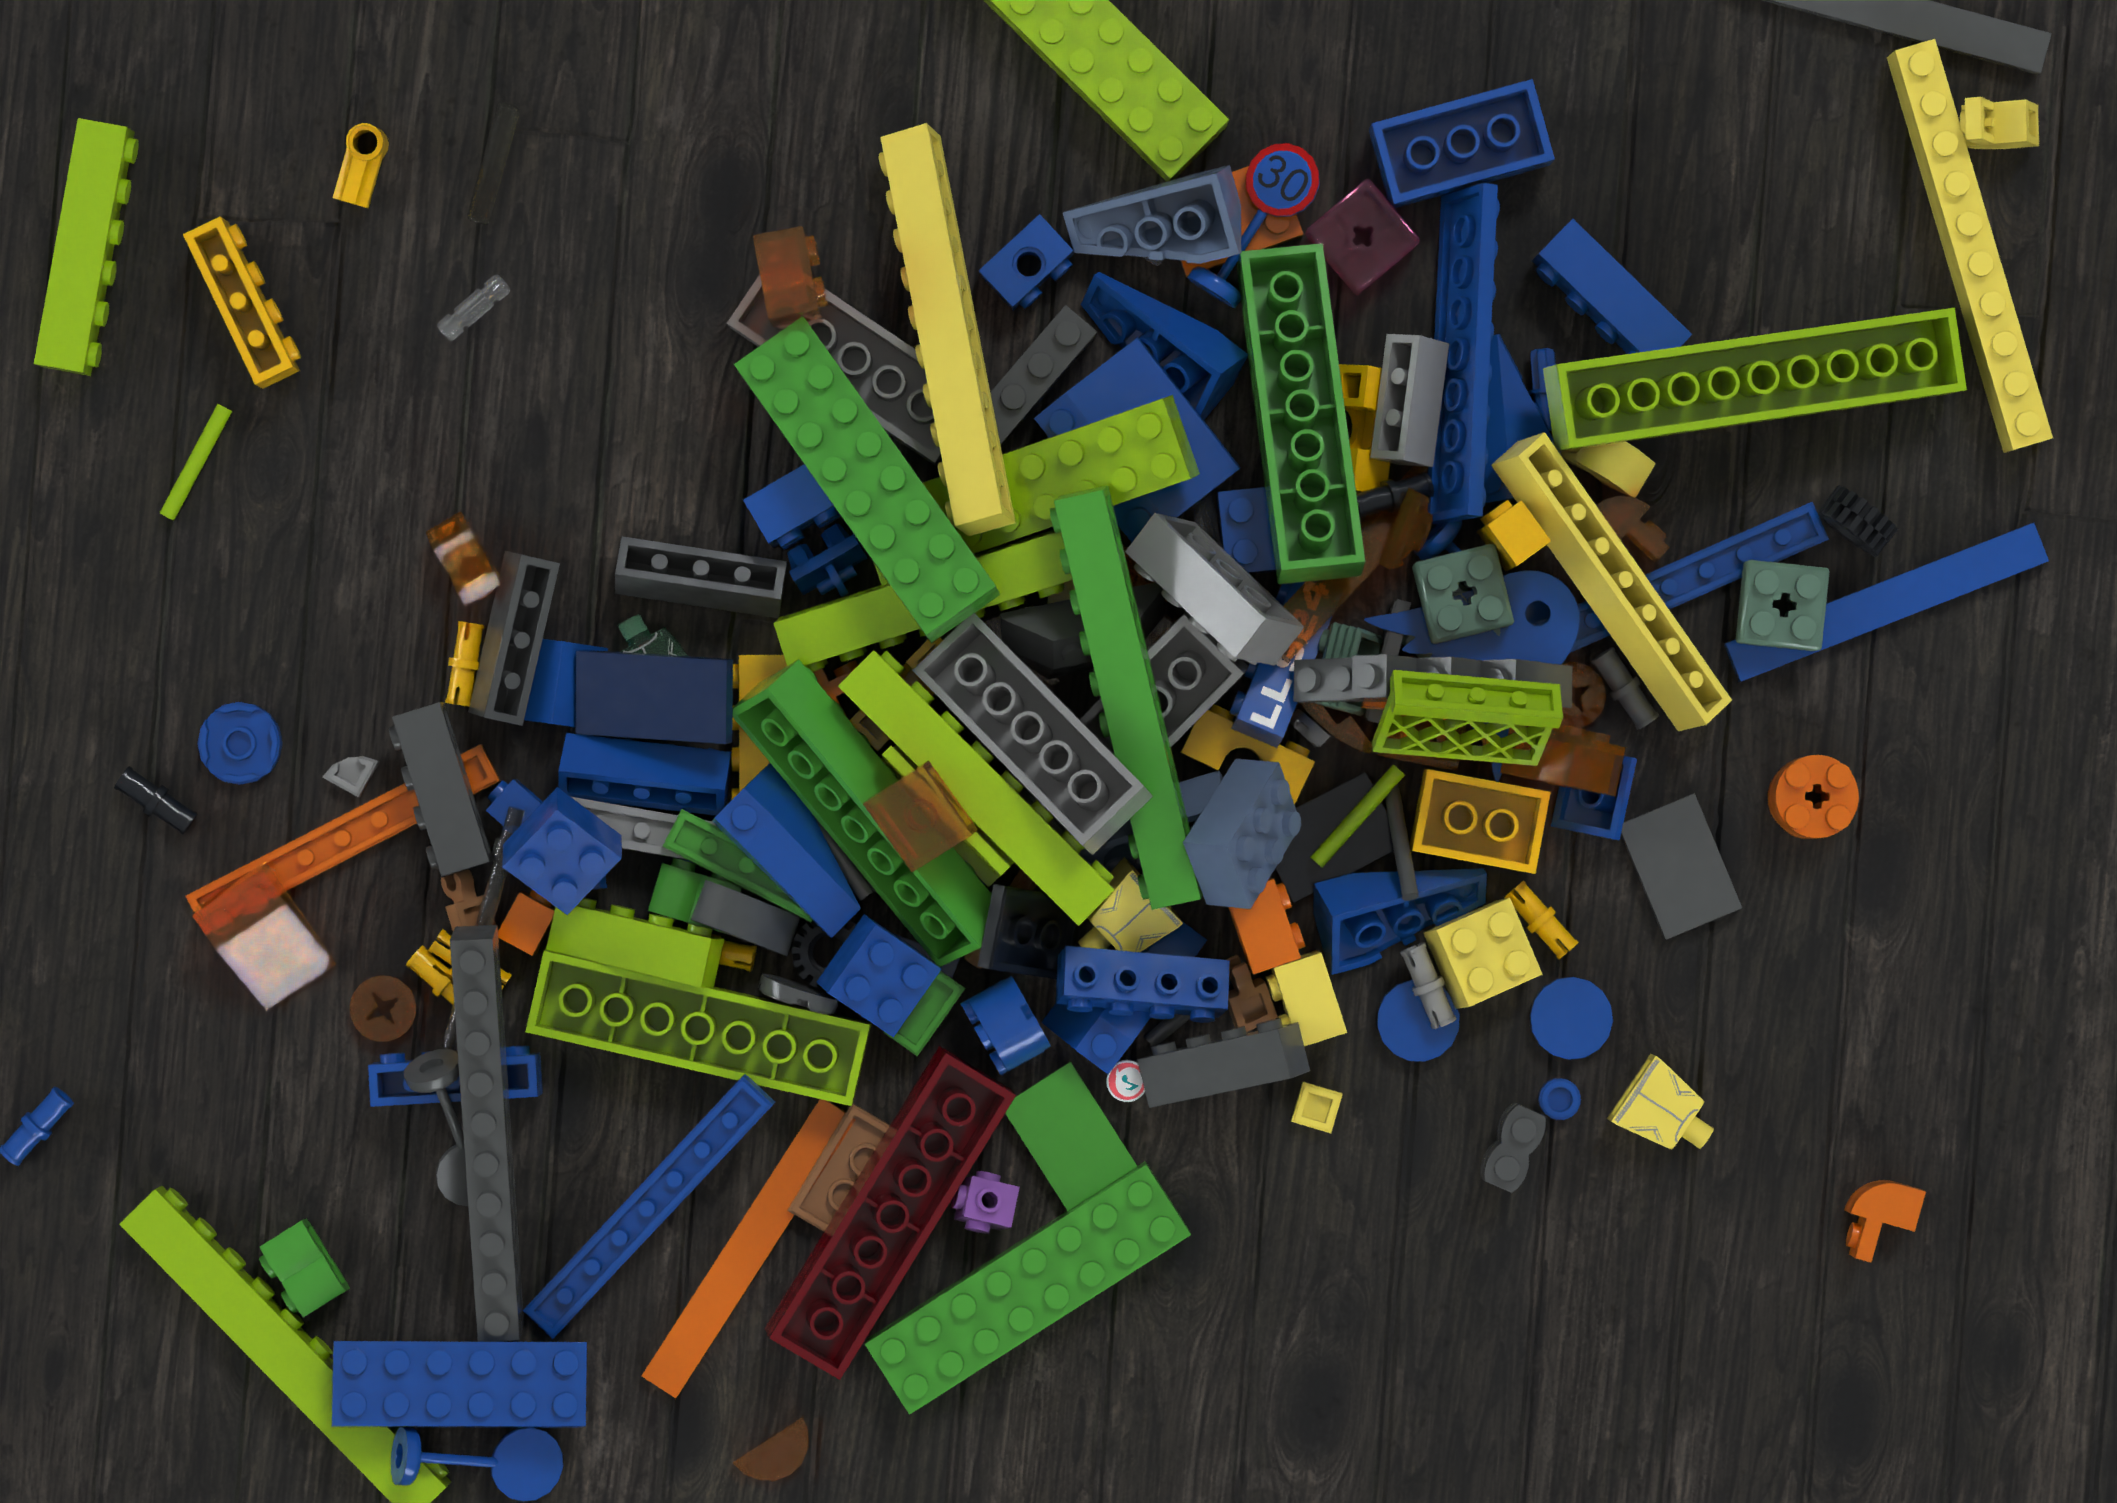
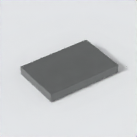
M1695 793L1623 823L1621 837L1664 940L1742 909V905Z

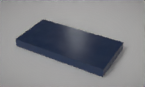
M595 650L576 651V734L714 744L732 743L733 659Z

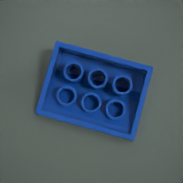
M1139 337L1069 389L1034 418L1050 438L1173 395L1200 474L1189 480L1114 505L1117 524L1131 543L1154 513L1179 518L1241 469Z

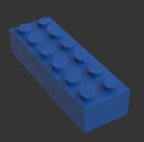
M334 1341L331 1427L583 1428L586 1427L587 1342Z

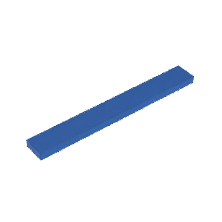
M1810 502L1645 574V576L1668 609H1671L1742 578L1745 561L1779 562L1827 541L1829 538L1813 502ZM1587 601L1577 604L1580 624L1577 638L1569 653L1610 636ZM1550 617L1540 620L1532 625L1542 626L1548 622Z
M2031 523L1826 603L1821 650L2048 562L2049 559L2035 524ZM1736 639L1724 643L1738 682L1818 652L1739 644L1736 642Z
M744 1074L526 1306L523 1312L553 1339L773 1106L775 1101L751 1078Z

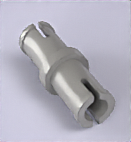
M1423 942L1419 943L1418 946L1414 945L1401 951L1400 954L1404 958L1415 986L1412 987L1414 996L1420 997L1431 1023V1028L1437 1029L1439 1025L1443 1027L1454 1022L1457 1018L1453 1014L1442 987L1445 981L1442 976L1437 975L1426 949L1427 946Z

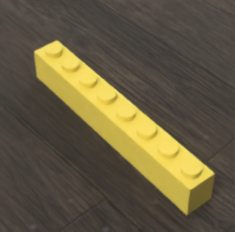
M1543 432L1517 441L1491 465L1516 502L1523 501L1550 538L1551 542L1547 546L1677 731L1707 725L1732 701L1731 697L1547 434Z

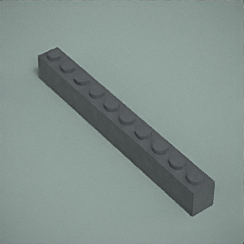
M498 925L457 926L450 939L477 1338L478 1342L520 1340L524 1313Z

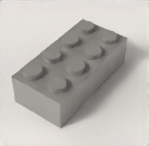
M1154 513L1125 551L1136 562L1134 569L1147 580L1152 582L1155 580L1163 588L1162 596L1172 605L1178 608L1183 607L1191 615L1188 619L1189 622L1202 633L1207 635L1210 633L1218 641L1216 648L1232 661L1242 659L1253 665L1263 663L1275 666L1305 627L1195 522Z

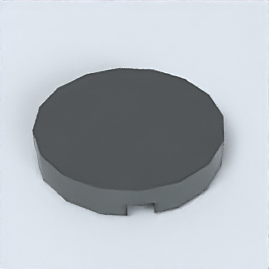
M763 973L758 985L759 990L764 995L787 1004L801 1005L810 1008V1011L822 1014H835L840 1002L826 991L771 974Z

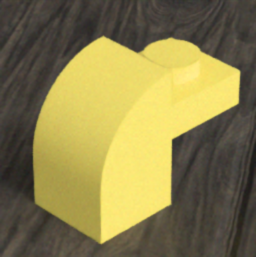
M1983 97L1965 98V105H1961L1960 128L1963 132L1967 148L2012 149L2039 146L2038 105L2026 99L1992 102Z
M1626 441L1561 451L1562 457L1566 462L1589 472L1604 485L1633 499L1637 497L1656 464Z

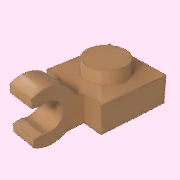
M469 869L441 878L443 891L455 903L445 907L453 931L457 926L496 925L487 894L477 897L474 879Z
M1238 955L1226 959L1230 960L1229 980L1234 987L1228 994V1009L1235 1028L1245 1026L1246 1032L1257 1028L1256 1024L1278 1018L1266 982L1261 977L1252 980L1247 964L1245 962L1241 963Z

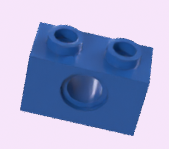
M1039 214L979 270V275L1012 311L1019 305L1025 310L1043 293L1038 287L1049 277L1057 281L1073 266L1069 259L1074 255V250ZM1032 255L1039 259L1041 269L1036 275L1024 276L1018 271L1017 263L1023 256Z

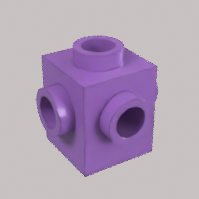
M976 1171V1176L964 1179L952 1198L951 1207L956 1209L954 1220L966 1222V1230L989 1234L990 1228L1000 1231L1011 1228L1020 1187L1001 1183L1000 1175Z

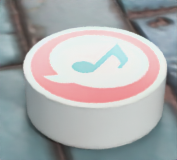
M1121 1060L1107 1074V1088L1117 1100L1132 1102L1139 1099L1145 1093L1137 1062Z

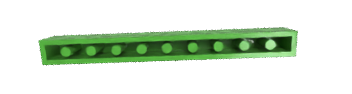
M1106 485L1061 495L1054 500L1055 508H1050V517L1054 532L1062 533L1065 549L1060 550L1061 564L1065 574L1071 573L1075 590H1070L1071 606L1075 615L1081 614L1085 629L1079 632L1082 651L1085 656L1091 655L1094 671L1089 673L1091 689L1094 697L1101 696L1104 712L1099 713L1101 730L1104 738H1111L1114 750L1112 754L1153 795L1130 818L1133 834L1128 835L1129 847L1133 859H1140L1143 874L1138 875L1141 896L1143 900H1150L1152 910L1200 900L1203 894L1183 841L1190 832V826L1109 486Z

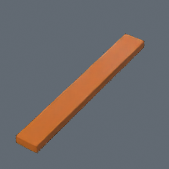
M482 744L461 754L473 795L501 781ZM404 783L186 895L204 933L416 825L417 821L413 807L419 806L415 790L408 791Z
M821 1099L818 1101L643 1372V1378L674 1398H677L792 1220L794 1214L789 1212L788 1208L843 1118L844 1110L830 1101ZM853 1118L851 1120L850 1124L848 1125L847 1129L845 1130L844 1134L842 1135L841 1139L839 1140L838 1144L833 1150L831 1156L829 1157L822 1171L832 1158L833 1154L841 1144L842 1140L844 1139V1137L846 1136V1134L848 1133L856 1119Z

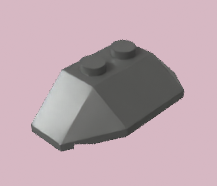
M1157 582L1133 587L1145 640L1164 616V597L1161 594L1163 588ZM1070 599L1000 613L1001 641L1021 661L1045 678L1052 679L1094 670L1091 655H1084L1080 643L1079 632L1085 630L1081 614H1074Z

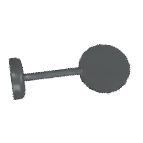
M437 1049L422 1054L411 1061L404 1069V1079L410 1089L415 1092H436L456 1145L450 1147L439 1159L436 1169L437 1185L445 1198L457 1205L468 1206L464 1136L446 1087L455 1082L459 1077L458 1053L450 1049Z

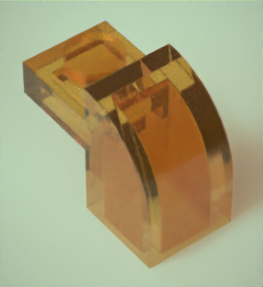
M1615 496L1596 504L1619 539L1625 535L1653 562L1659 560L1670 548L1663 542L1667 537L1666 534L1650 520L1644 524L1640 520L1650 508L1645 502L1634 497Z
M461 511L426 531L434 553L449 573L456 592L465 606L474 600L486 598L492 593L494 588L501 585L499 580L500 574Z

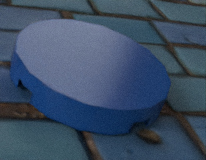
M235 702L222 705L205 720L200 728L198 749L201 761L215 777L223 782L243 785L257 782L273 770L280 759L283 742L280 728L270 713L254 704Z
M1577 977L1557 978L1543 986L1533 999L1530 1009L1531 1032L1538 1044L1553 1056L1568 1060L1585 1058L1599 1050L1608 1039L1613 1023L1611 1004L1604 992L1592 982Z
M1411 979L1396 984L1384 995L1377 1010V1028L1382 1042L1393 1054L1408 1061L1425 1062L1441 1056L1452 1046L1459 1031L1460 1014L1458 1009H1455L1449 993L1443 988L1453 1014L1457 1019L1443 1027L1439 1025V1028L1432 1029L1420 997L1414 996L1412 987L1415 985Z

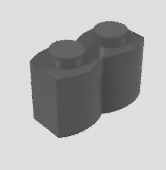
M1516 1102L1511 1103L1505 1109L1498 1123L1497 1140L1489 1146L1481 1162L1480 1176L1485 1182L1510 1193L1519 1188L1528 1171L1529 1154L1538 1147L1544 1136L1546 1128L1545 1116Z

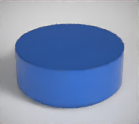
M1553 1078L1545 1082L1538 1094V1103L1544 1114L1550 1118L1565 1120L1572 1117L1578 1111L1581 1096L1578 1088L1571 1081L1564 1078Z

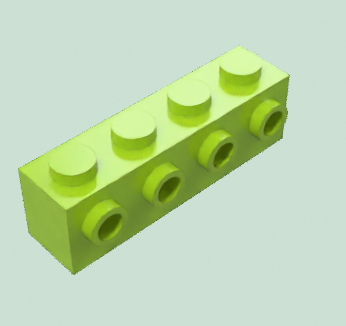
M586 897L568 915L555 907L546 950L699 988H714L724 939L711 936L713 928L688 923L687 930L673 927L674 919L655 914H649V919L644 920L634 917L635 909L611 904L610 911L595 908L597 900Z

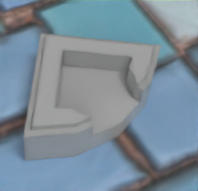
M1300 709L1293 713L1289 723L1314 747H1321L1330 737Z
M366 756L348 757L333 764L322 778L357 797H361L380 761Z

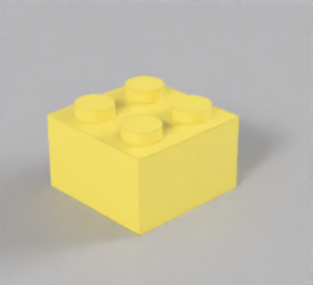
M1510 898L1496 900L1423 932L1440 974L1445 981L1455 1009L1473 1006L1543 975Z
M1318 950L1300 955L1301 959L1271 968L1273 974L1265 976L1272 999L1275 1002L1282 1001L1285 1014L1278 1016V1018H1281L1282 1026L1298 1022L1304 1047L1347 1033L1322 953Z

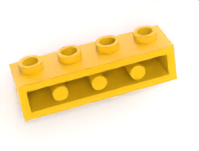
M220 216L184 233L183 236L254 384L264 389L299 372L300 369L296 360L301 358L300 352L292 337L284 338L278 326V323L283 321V317L273 298L266 301L260 288L261 285L265 284L264 277L256 262L248 263L242 251V248L247 246V242L237 224L230 226L229 222Z

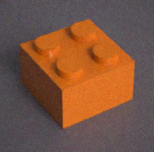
M1270 877L1265 889L1259 894L1251 909L1228 907L1248 967L1253 975L1301 959L1298 949L1304 948L1305 943L1298 923L1289 924L1285 910L1292 908L1284 884L1276 885L1274 878Z

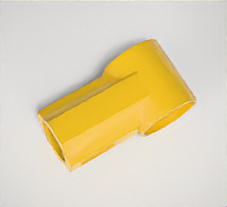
M361 123L351 128L346 136L347 148L333 198L369 208L381 162L388 151L389 142L381 129L368 123ZM367 132H373L377 138L376 149L370 154H361L357 146L360 136Z

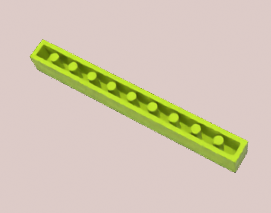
M163 1186L154 1189L120 1223V1226L391 1503H431L451 1483L446 1477L449 1473L447 1467L444 1464L421 1463L417 1478L411 1485H395L391 1475V1451L393 1440L399 1427H331L333 1360L330 1356L333 1352L330 1347L318 1336L312 1339L301 1328L304 1322L297 1313L293 1314L287 1306L282 1309L272 1298L275 1295L273 1289L262 1278L257 1277L254 1280L243 1269L246 1265L243 1258L231 1247L225 1250L214 1239L217 1233L207 1221L201 1217L195 1220L185 1209L188 1203L175 1189L169 1188L166 1190Z

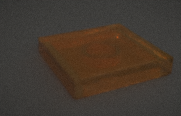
M929 760L863 803L911 872H914L972 836L978 830Z

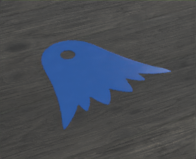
M1531 570L1514 572L1503 576L1514 623L1508 627L1500 628V636L1494 630L1447 642L1432 644L1422 607L1364 619V621L1381 629L1415 636L1413 640L1402 648L1403 652L1432 653L1431 657H1459L1474 660L1521 659L1559 665L1564 662L1577 638L1580 624L1579 609L1570 589L1561 580L1548 573ZM1473 589L1462 593L1466 600L1461 595L1454 596V600L1461 599L1463 605H1469L1468 599L1474 595ZM1532 602H1544L1550 609V618L1542 626H1534L1526 619V609ZM1510 727L1496 734L1503 738L1515 733V731ZM1491 762L1495 780L1498 782L1506 763Z

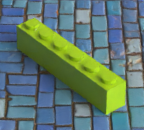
M81 118L77 120L34 364L40 367L91 376L92 367L97 368L99 366L102 354V344L97 343L100 326L105 327L109 315V303L104 302L107 285H113L117 269L116 261H112L114 245H120L124 231V222L119 220L122 204L128 203L131 193V180L126 179L129 163L134 164L136 161L139 146L138 139H134L135 132L126 126Z

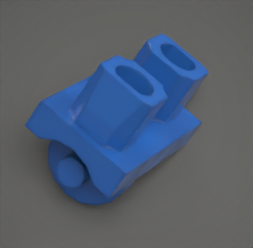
M835 524L824 530L821 534L828 547L827 550L814 557L807 544H800L787 553L792 568L789 573L803 595L815 588H818L821 595L834 588H837L841 597L848 595L849 592L844 583L857 576L853 566L867 559L854 534L850 536L840 524Z

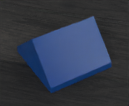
M542 639L524 720L576 727V651H608L609 648Z
M1568 746L1551 826L1606 839L1620 840L1637 759Z

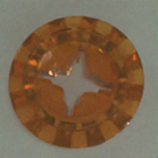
M1577 662L1561 664L1573 666L1572 687L1583 688L1588 686L1589 689L1585 690L1584 694L1580 696L1582 703L1580 705L1583 711H1580L1579 707H1576L1574 703H1572V708H1562L1563 720L1560 726L1580 728L1589 725L1602 713L1607 695L1603 679L1590 666Z
M385 975L375 976L361 983L353 993L350 1002V1016L356 1029L368 1039L378 1042L392 1041L403 1036L413 1025L417 1009L412 990L399 978ZM373 993L383 1001L398 998L399 1001L394 1003L395 1006L390 1010L391 1018L395 1022L394 1024L384 1015L369 1019L368 1016L373 1014V1011L378 1007Z

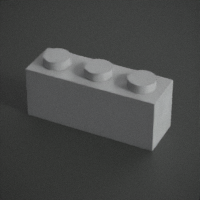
M1386 334L1370 458L1397 465L1433 467L1449 343L1421 335Z

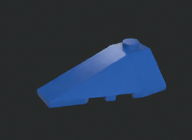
M771 763L751 780L713 819L712 822L830 938L861 909L813 814Z
M1484 868L1415 871L1419 897L1411 901L1402 899L1398 871L1351 873L1314 883L1313 914L1331 975L1370 965L1381 959L1380 952L1400 941L1406 946L1417 940L1414 934L1432 924L1442 925L1485 904L1487 873Z
M1183 922L1179 928L1141 952L1195 957L1207 939ZM1055 1003L1042 1023L1077 1052L1109 1074L1151 1017L1149 1012L1134 1011L1132 1015L1128 1016L1112 1015L1108 1013L1109 1008L1093 1007L1090 1012H1073L1067 1009V1005Z

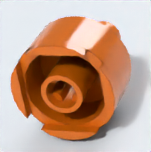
M1810 755L1788 762L1774 776L1768 789V807L1771 815L1786 832L1801 839L1824 838L1842 831L1851 823L1859 803L1858 786L1849 767L1825 755ZM1813 787L1815 793L1821 794V802L1815 803L1814 808L1812 801L1805 799V793L1811 792Z

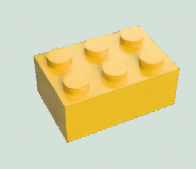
M1424 769L1410 840L1411 851L1536 874L1551 792Z

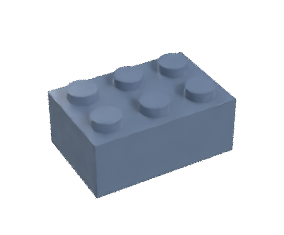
M1235 759L1183 841L1206 905L1251 909L1259 894L1265 889L1266 883L1276 866L1282 861L1283 855L1291 841L1299 833L1302 825L1301 817L1296 810L1290 794L1289 783L1285 780L1279 762Z

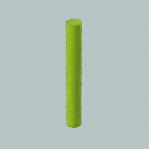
M217 404L160 511V514L173 521L177 517L232 413L231 410L220 404Z
M1392 765L1310 858L1323 868L1402 780L1405 774L1395 765Z

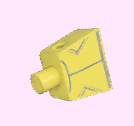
M1124 857L1111 872L1114 878L1109 884L1114 888V891L1087 917L1094 927L1078 943L1081 947L1107 949L1113 945L1119 951L1141 952L1179 928L1183 922L1171 906L1151 909L1150 900H1143L1140 893L1138 875L1141 874Z
M1653 1054L1649 1055L1607 1117L1614 1124L1671 1150L1681 1137L1701 1149L1714 1128L1696 1117L1704 1104L1703 1099L1670 1067Z

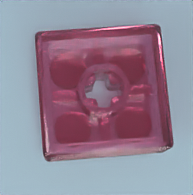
M1365 179L1308 227L1305 232V236L1312 244L1323 243L1325 260L1355 295L1361 294L1420 242L1417 234L1370 179ZM1358 228L1360 231H1365L1368 228L1372 232L1369 238L1371 245L1369 247H1366L1364 244L1356 246L1353 243V239L1356 236L1353 229Z

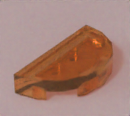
M1410 487L1408 488L1378 564L1387 569L1399 568L1405 564L1402 560L1412 550L1420 551L1429 535L1433 521L1432 514L1428 512L1429 499L1427 496Z
M802 1416L743 1454L734 1460L733 1464L744 1475L758 1480L777 1481L791 1475L802 1464L809 1448V1429L804 1417Z

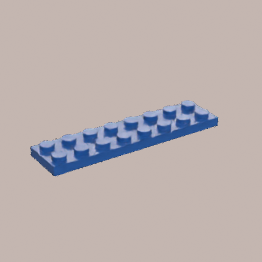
M1480 183L1441 196L1434 339L1449 343L1434 464L1433 467H1428V475L1434 486V496L1427 499L1426 523L1442 525L1446 522H1457L1483 516V508L1486 503V490L1484 488L1485 466L1488 461L1486 430L1490 419L1488 387L1492 377L1490 344L1494 336L1492 302L1496 294V285L1493 279L1494 260L1498 252L1495 236L1496 219L1500 211V203L1497 199L1498 185Z

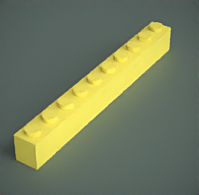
M1932 39L1895 50L1887 57V61L2003 453L2052 439L2053 436L1965 138L1960 128V121L1936 40Z
M927 123L880 137L883 152L879 153V163L884 175L889 180L890 190L886 191V200L891 213L896 217L898 228L893 230V236L898 251L903 253L905 267L901 268V278L905 289L910 292L912 305L908 307V315L912 327L918 332L920 344L916 345L915 351L919 365L922 369H925L927 383L923 384V394L927 405L933 410L935 422L930 424V430L935 445L940 447L942 462L938 463V472L943 485L947 486L950 501L945 503L946 514L953 526L967 536H972L1016 522L941 136Z

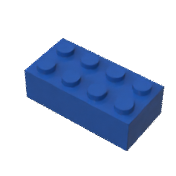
M1533 79L1372 123L1369 128L1390 209L1456 192L1480 183H1489L1547 167L1555 160Z

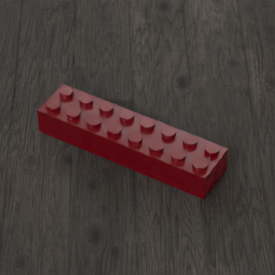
M938 1047L766 1325L765 1330L769 1339L841 1380L1016 1097L1009 1087L943 1047Z

